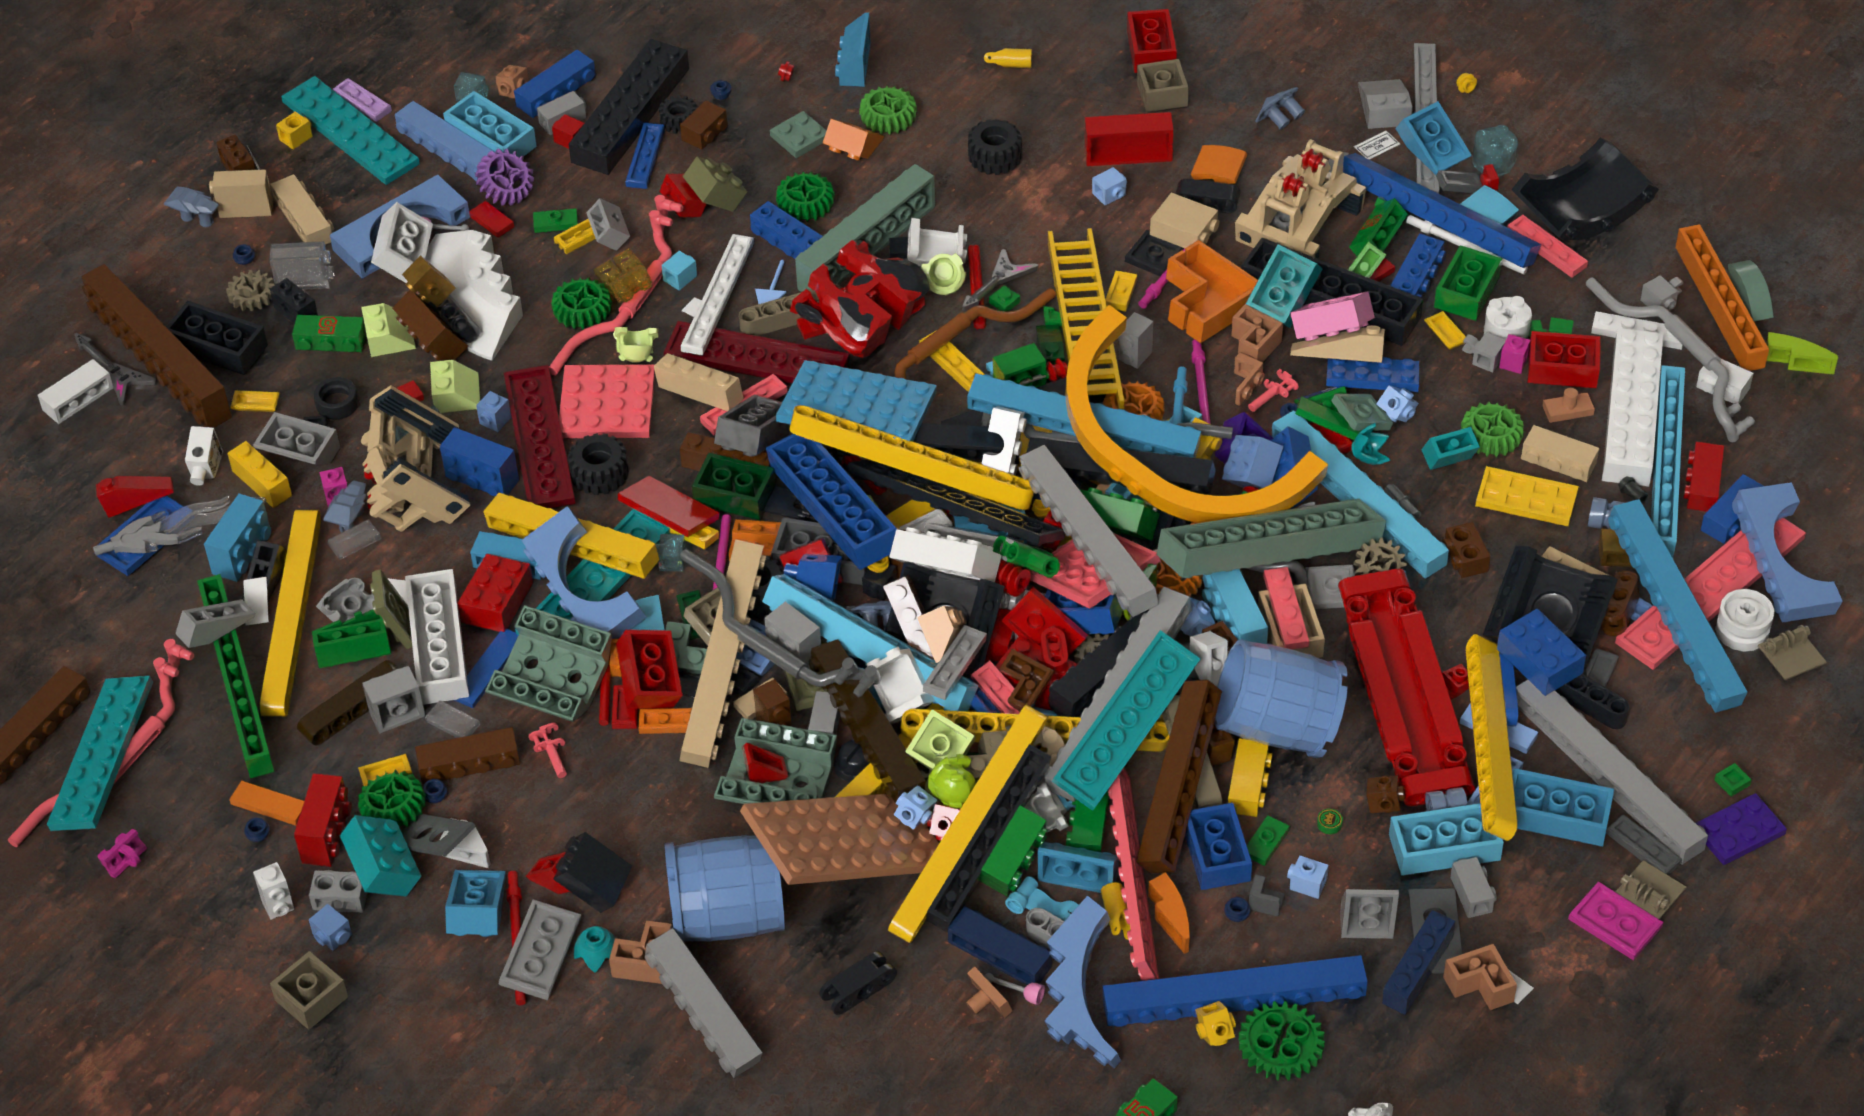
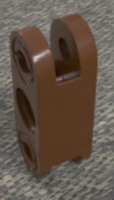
M1621 571L1614 576L1618 580L1608 604L1606 616L1602 621V630L1606 635H1621L1626 631L1640 597L1638 576L1633 571Z

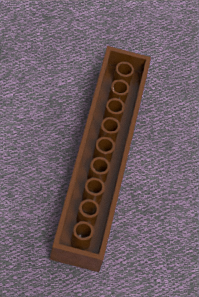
M105 264L81 276L84 284L82 290L88 298L86 304L89 310L98 315L103 325L110 327L112 334L116 338L119 337L127 350L131 349L135 358L145 364L151 375L155 374L159 383L169 389L170 394L175 400L179 399L185 411L191 412L199 425L203 424L205 427L215 428L232 418L224 386Z

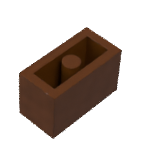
M705 100L680 124L682 141L702 150L727 127L726 109Z
M775 679L753 689L757 721L792 727L789 698Z

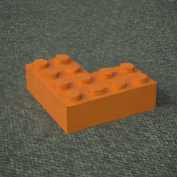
M1198 240L1186 247L1185 252L1181 250L1168 259L1166 279L1184 291L1171 300L1168 321L1182 331L1186 329V334L1202 343L1232 324L1233 316L1246 304L1258 280Z

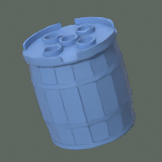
M1244 639L1238 640L1231 648L1219 678L1217 687L1222 691L1214 724L1217 730L1226 731L1246 740L1285 750L1306 752L1309 757L1313 758L1323 757L1327 750L1322 748L1326 741L1333 742L1343 716L1347 698V687L1342 686V676L1347 677V668L1340 661L1333 660L1328 662L1310 654L1272 644L1250 642Z
M757 836L720 837L697 840L674 846L673 842L664 843L673 929L683 943L686 941L711 942L754 937L774 931H784L780 872Z

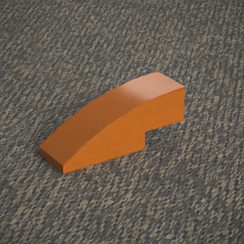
M1165 872L1149 881L1148 896L1155 904V920L1181 951L1186 954L1189 952V922L1186 908L1175 884Z

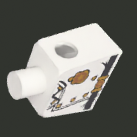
M191 426L185 462L191 474L190 482L194 485H203L205 479H213L216 476L223 449L214 428Z

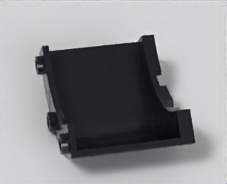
M1601 137L1589 150L1580 156L1581 161L1571 167L1568 164L1554 171L1552 176L1547 177L1544 174L1533 175L1524 173L1511 189L1558 238L1564 240H1582L1597 236L1603 232H1610L1614 227L1635 214L1646 203L1651 202L1659 190L1612 142Z

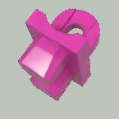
M131 829L127 834L121 833L116 837L115 845L110 850L104 849L100 852L98 859L109 875L116 878L129 865L136 867L141 862L139 856L147 847L140 840L137 830Z

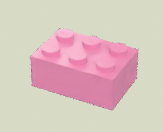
M1369 292L1306 304L1291 312L1297 339L1305 337L1306 341L1317 339L1320 335L1326 334V337L1337 335L1340 331L1347 330V332L1360 330V327L1367 326L1368 321L1375 318Z

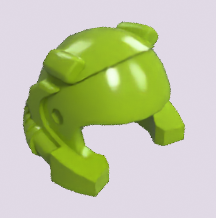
M956 754V757L951 758L946 757L939 761L929 774L928 788L932 795L941 800L944 805L952 808H962V804L965 803L976 785L974 776L966 770L970 765L971 758L962 754Z

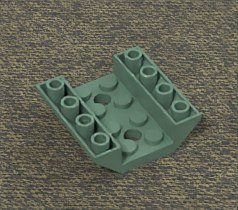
M524 605L514 626L519 636L503 671L494 670L485 692L574 722L589 709L609 662L612 634ZM537 659L538 665L535 668L528 669L526 667L530 660ZM579 673L582 675L579 682L570 683V677L573 674Z
M741 718L735 734L736 750L727 776L720 777L714 799L747 804L824 798L832 773L837 735ZM745 743H750L784 757L788 777L784 780L763 784L749 781L742 746ZM800 781L807 783L806 786L801 788L795 786Z

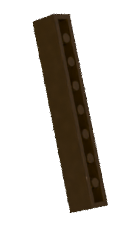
M837 639L811 648L809 667L817 674H824L840 669L844 659L849 658V656ZM845 680L841 685L835 682L823 686L822 689L824 691L827 690L830 695L833 707H838L843 724L849 726L854 742L860 744L865 760L871 762L876 778L878 780L881 779L887 796L896 803L903 792L908 794L917 785L925 790L926 781L911 756L905 752L906 748L870 690L867 689L861 697L854 695L853 691L860 680Z

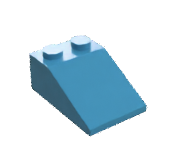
M1439 101L1404 118L1395 128L1406 147L1435 175H1437L1439 170L1445 171L1472 156Z
M454 871L445 906L446 934L457 936L477 934L483 937L498 935L506 871Z

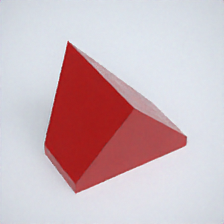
M745 743L742 746L749 781L763 784L784 780L788 777L784 757L750 743Z

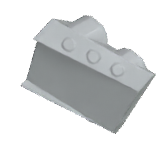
M351 578L343 580L328 591L316 607L331 621L340 620L342 623L354 618V613L361 611L363 614L372 610V602L375 599L374 595H370L364 590L365 585L361 579Z

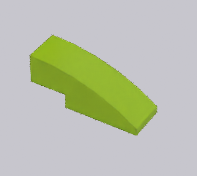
M1768 332L1766 345L1769 348L1767 361L1788 363V370L1834 374L1838 355L1817 344L1797 337Z

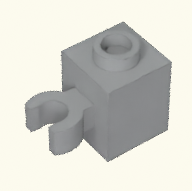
M1658 276L1643 285L1641 301L1646 306L1658 305L1671 311L1676 306L1677 295L1682 292L1679 286L1683 284V281L1675 277L1670 282H1667L1662 276Z
M1488 332L1484 334L1480 341L1472 335H1467L1463 340L1466 344L1462 350L1469 354L1474 353L1472 365L1493 373L1500 363L1501 352L1506 339Z

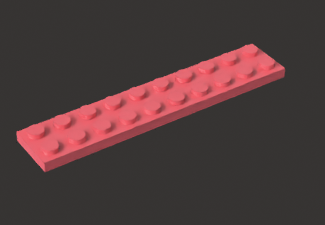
M1785 518L1780 519L1774 525V538L1782 557L1805 539L1806 532ZM1739 531L1684 580L1709 622L1719 614L1721 601L1728 593L1738 589H1747L1762 576V573H1759L1757 569V561L1754 554L1749 550V542L1746 535ZM1654 605L1627 627L1624 633L1618 635L1615 644L1652 670L1679 648L1673 642L1669 628L1663 624L1661 614Z
M1124 767L1107 791L1110 799L1113 800V804L1110 805V812L1112 818L1116 821V825H1113V833L1119 843V846H1116L1115 849L1118 860L1122 864L1121 867H1118L1120 879L1124 882L1125 886L1121 888V893L1128 909L1124 910L1128 925L1130 924L1131 929L1127 931V936L1134 952L1130 953L1133 967H1138L1139 976L1142 981L1159 979L1144 870L1136 862L1140 842L1131 779Z

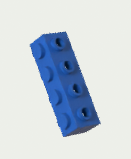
M769 201L750 214L751 231L794 259L812 246L815 241L823 237Z
M1419 233L1391 287L1422 298L1423 292L1427 293L1429 289L1430 279L1435 278L1437 274L1438 264L1444 262L1446 256L1444 241Z

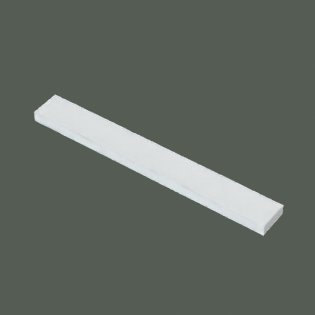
M732 235L681 344V352L698 355L704 354L753 247V237Z

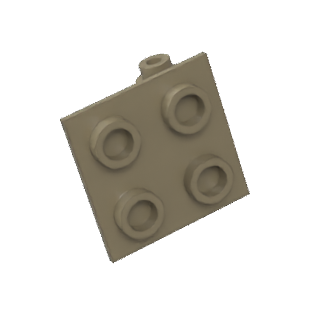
M1800 625L1793 631L1787 630L1775 638H1768L1765 642L1758 644L1760 650L1784 680L1827 663L1809 641L1808 635L1811 632L1808 626Z
M1643 860L1630 876L1625 874L1620 881L1622 885L1617 889L1616 893L1660 919L1684 892L1686 886Z

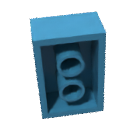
M238 493L204 543V547L213 575L221 574V577L237 582L241 575L247 571L248 565L253 559L257 540H268L271 535V527L264 501Z

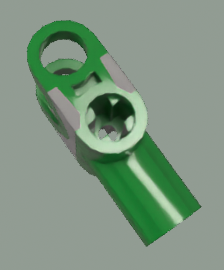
M999 536L994 542L993 552L1000 554L1001 559L1025 567L1047 578H1052L1059 571V560L1048 551L1005 536Z

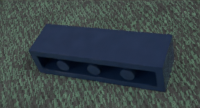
M964 907L948 927V943L1026 985L1030 983L1039 984L1052 968V957L1047 948L1028 941L1021 934H1015L999 922L989 920L979 911Z
M1433 910L1430 912L1384 986L1382 1004L1404 1015L1407 1014L1434 967L1453 939L1454 920Z

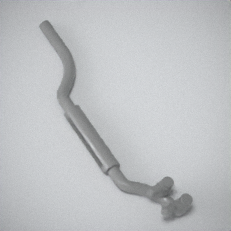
M1592 277L1587 280L1586 286L1613 312L1627 317L1646 318L1657 316L1665 322L1664 326L1707 370H1712L1718 376L1713 391V409L1719 423L1725 430L1728 441L1736 442L1739 439V435L1755 423L1753 417L1748 416L1743 421L1734 424L1731 418L1741 410V406L1739 403H1734L1728 408L1725 405L1724 394L1729 382L1728 370L1721 363L1720 357L1678 315H1673L1668 309L1658 305L1643 307L1625 305L1617 301L1595 278Z

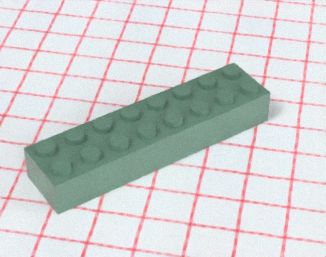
M914 164L894 181L888 183L884 189L874 194L865 204L859 206L855 212L845 217L836 227L830 229L822 238L815 241L807 250L800 253L795 258L797 289L800 292H803L805 289L811 290L808 287L810 275L823 263L828 266L829 276L833 283L839 285L853 274L845 266L837 263L838 254L842 247L851 240H854L857 246L865 241L868 243L869 253L875 256L889 245V238L899 237L909 229L911 218L921 219L935 208L934 175Z

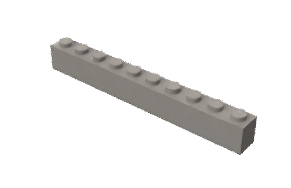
M1043 445L1019 456L1021 462L1019 471L1023 479L1029 480L1035 494L1039 493L1045 508L1049 507L1051 509L1054 520L1061 522L1067 536L1071 535L1076 549L1083 551L1089 565L1093 564L1098 578L1105 580L1111 595L1115 594L1121 608L1123 610L1127 609L1131 616L1134 617L1157 606L1158 599L1153 584L1047 447Z
M1163 587L1160 593L1157 594L1158 605L1142 615L1136 632L1133 631L1131 633L1125 650L1119 652L1113 669L1108 670L1105 676L1104 684L1095 691L1091 705L1083 710L1078 726L1072 728L1065 747L1062 746L1059 749L1055 763L1047 769L1044 778L1052 793L1075 802L1076 799L1052 782L1053 778L1158 632L1161 630L1172 639L1176 637L1192 611L1189 596Z
M1529 680L1516 687L1518 709L1599 786L1613 788V799L1650 835L1682 858V865L1705 850L1708 838L1705 830L1692 821L1683 809L1674 804L1665 792L1656 787L1648 776H1645L1638 770L1631 760H1628L1620 753L1616 745L1611 744L1602 736L1600 730L1594 728L1582 713L1577 712L1565 697L1560 696L1555 690L1545 696Z

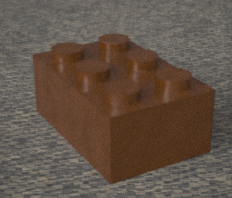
M411 290L392 308L398 314L396 319L404 327L408 326L407 332L414 339L417 340L419 338V345L427 353L430 352L437 361H455L468 347L465 341L448 327L434 309Z

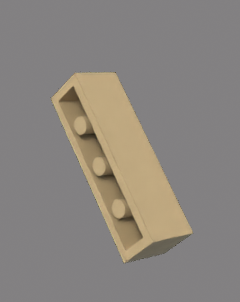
M293 174L270 184L275 202L309 251L331 243L330 234L334 232L333 224L329 219H325L322 208L316 206L313 195L307 193L303 181L299 182Z
M668 353L654 365L658 387L725 411L734 408L744 399L738 377Z

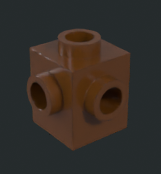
M1398 776L1368 778L1366 794L1370 813L1400 811L1401 801H1405L1404 786L1399 785Z

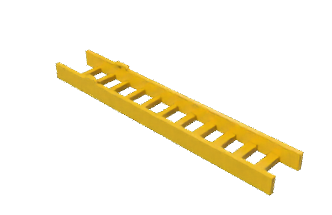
M1092 228L1087 229V241L1054 243L1053 232L1048 231V248L1068 363L1077 341L1071 340V336L1081 335L1087 328V326L1069 327L1068 321L1095 319L1106 308ZM1089 249V255L1059 257L1056 255L1057 250ZM1091 262L1092 265L1090 269L1060 271L1058 264ZM1091 276L1094 279L1093 283L1063 285L1061 283V278ZM1096 290L1097 297L1064 299L1063 292ZM1099 304L1100 311L1066 312V307ZM1112 343L1107 348L1108 353L1102 354L1095 363V365L1110 364L1111 368L1092 369L1089 380L1113 378V383L1087 385L1088 395L1116 393L1118 409L1124 410V396L1114 344Z

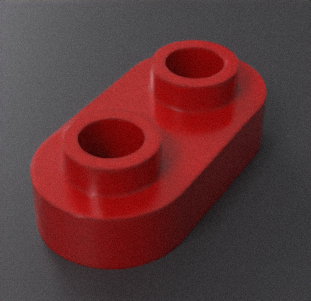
M1058 628L1045 629L1041 634L1044 666L1054 670V672H1060L1068 666L1065 634Z

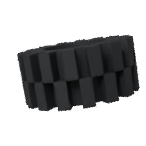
M677 95V98L671 96L670 100L666 98L659 107L660 124L665 125L667 132L673 130L674 134H677V131H680L681 134L680 124L697 109L696 102H693L692 98L688 100V96L681 98V95Z

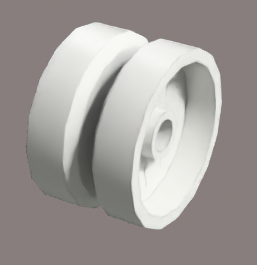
M1738 589L1728 593L1721 601L1715 628L1718 638L1724 645L1734 650L1745 652L1758 649V644L1765 642L1769 637L1774 616L1773 605L1765 595L1754 590Z

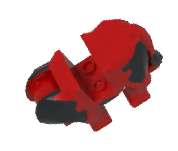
M851 240L840 249L837 258L838 264L845 266L847 270L856 274L851 278L846 287L839 288L833 283L829 276L828 266L823 263L811 273L808 287L815 290L819 303L814 300L811 292L805 289L792 300L790 312L799 314L814 328L825 331L844 350L854 356L864 358L869 356L879 345L885 343L890 324L900 330L910 317L918 313L925 306L924 296L929 292L930 288L925 273L917 264L898 257L881 259L869 253L868 243L865 241L857 246V243Z

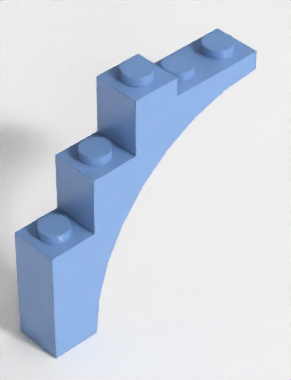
M1087 896L1047 941L1050 948L1049 954L1061 964L1046 980L1049 995L1059 1002V1005L1046 1018L1045 1023L1048 1027L1047 1033L1057 1042L1062 1039L1065 1043L1069 1044L1073 1039L1082 1049L1086 1050L1087 1047L1095 1053L1093 1057L1103 1066H1106L1108 1063L1115 1068L1121 1062V1059L1094 1026L1089 1014L1085 993L1086 971L1090 954L1099 935L1111 919L1103 907Z

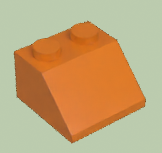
M831 119L823 143L829 145V150L840 154L841 151L848 152L847 157L860 160V157L868 159L883 141L884 136L848 122Z

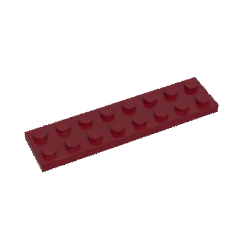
M677 321L664 350V356L668 353L706 367L767 378L774 374L781 381L793 383L804 360L837 365L843 368L847 367L850 360L849 353L715 328L703 355L681 352V344L691 323Z
M544 365L504 372L527 502H532L545 508L575 504L549 366Z

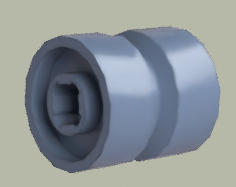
M1593 497L1588 527L1601 529L1603 526H1606L1607 529H1611L1608 518L1613 506L1623 504L1624 502L1613 501L1610 504L1607 499Z
M1462 787L1447 789L1445 794L1442 791L1427 792L1425 796L1426 811L1468 805L1466 794Z

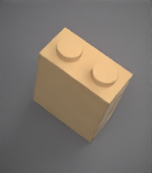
M266 170L214 172L213 181H210L209 188L210 193L214 194L213 201L219 204L217 209L220 218L272 216L273 197Z
M1170 193L1151 218L1150 235L1183 248L1198 240L1207 244L1209 236L1212 232L1215 233L1219 227L1218 210Z

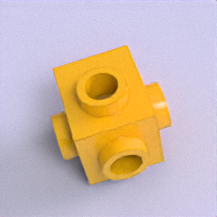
M1220 1001L1195 1009L1199 1022L1196 1024V1030L1200 1039H1204L1210 1046H1220L1226 1044L1228 1039L1235 1037L1233 1028L1236 1027L1234 1017L1231 1012L1228 1013L1227 1008Z

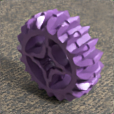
M499 148L495 153L490 151L487 156L482 157L481 162L477 165L475 177L478 178L476 185L481 186L480 192L487 193L486 199L494 198L493 204L499 200L502 206L507 201L511 206L514 202L520 203L522 199L528 196V192L533 188L534 177L531 176L533 169H528L529 162H523L524 155L517 157L516 151L510 154L508 148L504 152ZM496 165V171L493 174H490V167ZM520 180V186L513 189L515 181Z

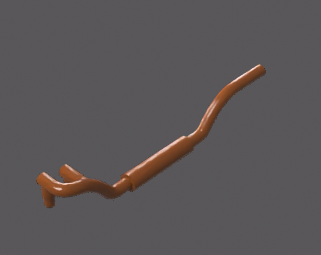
M1048 288L1027 305L1015 311H998L986 306L977 305L965 313H959L918 345L908 351V355L896 364L894 370L895 377L906 379V370L913 364H920L970 327L971 322L977 317H984L998 322H1017L1031 316L1054 299L1056 292L1052 288Z

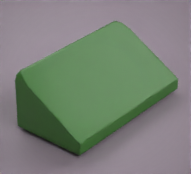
M1367 242L1348 270L1370 278L1386 254Z

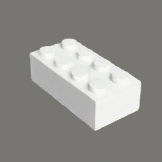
M907 527L906 531L896 529L889 558L903 563L910 562L932 571L995 582L1001 555L993 552V547L983 545L978 541L970 539L963 541L958 537L950 535L943 537L938 533L930 531L923 533L918 529Z

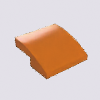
M1203 145L1192 169L1191 176L1194 180L1213 179L1214 182L1236 184L1247 153L1233 147Z
M735 519L729 550V561L735 539L764 546L762 555L771 557L781 522Z

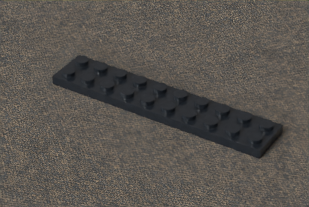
M869 459L848 462L847 472L855 474L857 479L871 480L875 486L892 488V492L896 494H907L914 501L930 503L932 508L949 510V514L967 517L971 523L988 525V529L1006 532L1010 538L1027 540V544L1040 547L1044 543L1053 544L1054 541L1062 540L1065 537V532L1060 527L968 492Z

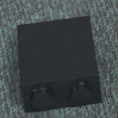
M587 832L577 837H571L565 846L567 851L564 857L556 865L557 872L553 879L595 910L602 913L615 905L632 865Z

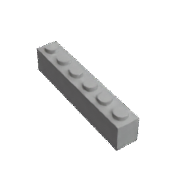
M672 928L647 943L645 959L651 968L655 967L657 969L663 986L666 989H671L675 995L674 1000L681 1010L685 1009L689 1014V1021L696 1031H701L705 1037L704 1042L711 1052L715 1051L720 1058L719 1063L726 1073L730 1072L733 1078L760 1062L761 1050L675 930Z

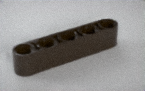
M390 660L383 661L303 716L297 724V730L313 745L322 744L369 711L363 682L393 672L399 668Z

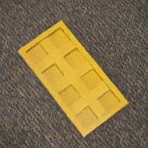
M1486 466L1475 506L1569 526L1579 486Z

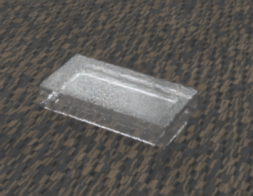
M366 520L327 541L328 546L341 560L380 540L381 537L372 523Z
M439 701L425 716L427 723L456 738L470 736L480 726L479 720L442 701Z

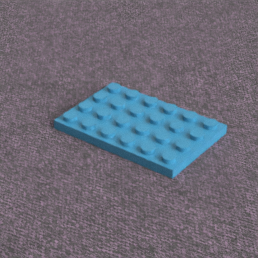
M804 360L776 414V422L791 424L794 407L804 405L908 441H914L935 397L937 385Z

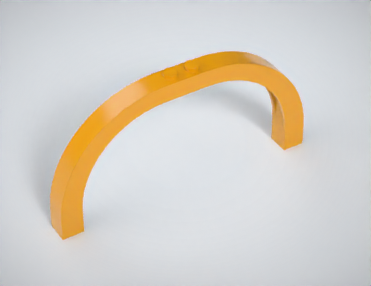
M1108 305L1079 337L1070 357L1066 379V407L1072 429L1089 456L1108 472L1113 480L1120 481L1132 494L1140 496L1154 507L1172 516L1195 523L1288 510L1304 499L1326 477L1328 464L1309 451L1285 476L1265 488L1246 494L1233 496L1204 495L1179 488L1167 482L1108 437L1098 424L1088 399L1087 383L1090 373L1103 352L1126 330L1127 317Z

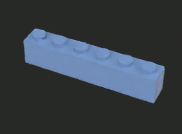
M414 101L395 113L396 128L401 134L407 135L415 143L426 147L431 153L437 154L445 162L451 163L459 171L465 172L477 181L478 178L475 177L477 165L481 162L483 156H487L492 151L491 149ZM496 165L490 167V174H493L496 171Z

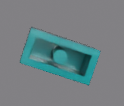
M1468 427L1429 438L1421 450L1429 469L1433 470L1471 459L1480 446L1472 428Z

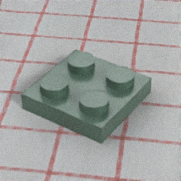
M804 111L770 129V136L795 158L821 145L826 134V130Z
M1335 394L1331 400L1353 430L1361 431L1376 423L1374 431L1390 430L1393 422L1384 410L1376 405L1377 401L1371 394Z

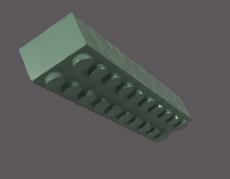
M1360 499L1346 500L1161 529L1156 555L1180 577L1191 578L1197 575H1210L1221 571L1229 572L1234 569L1252 568L1258 565H1271L1277 562H1290L1295 559H1309L1314 556L1331 555L1332 553L1361 549L1364 543L1369 546L1370 539H1374L1375 543H1378V540L1383 537L1386 520Z

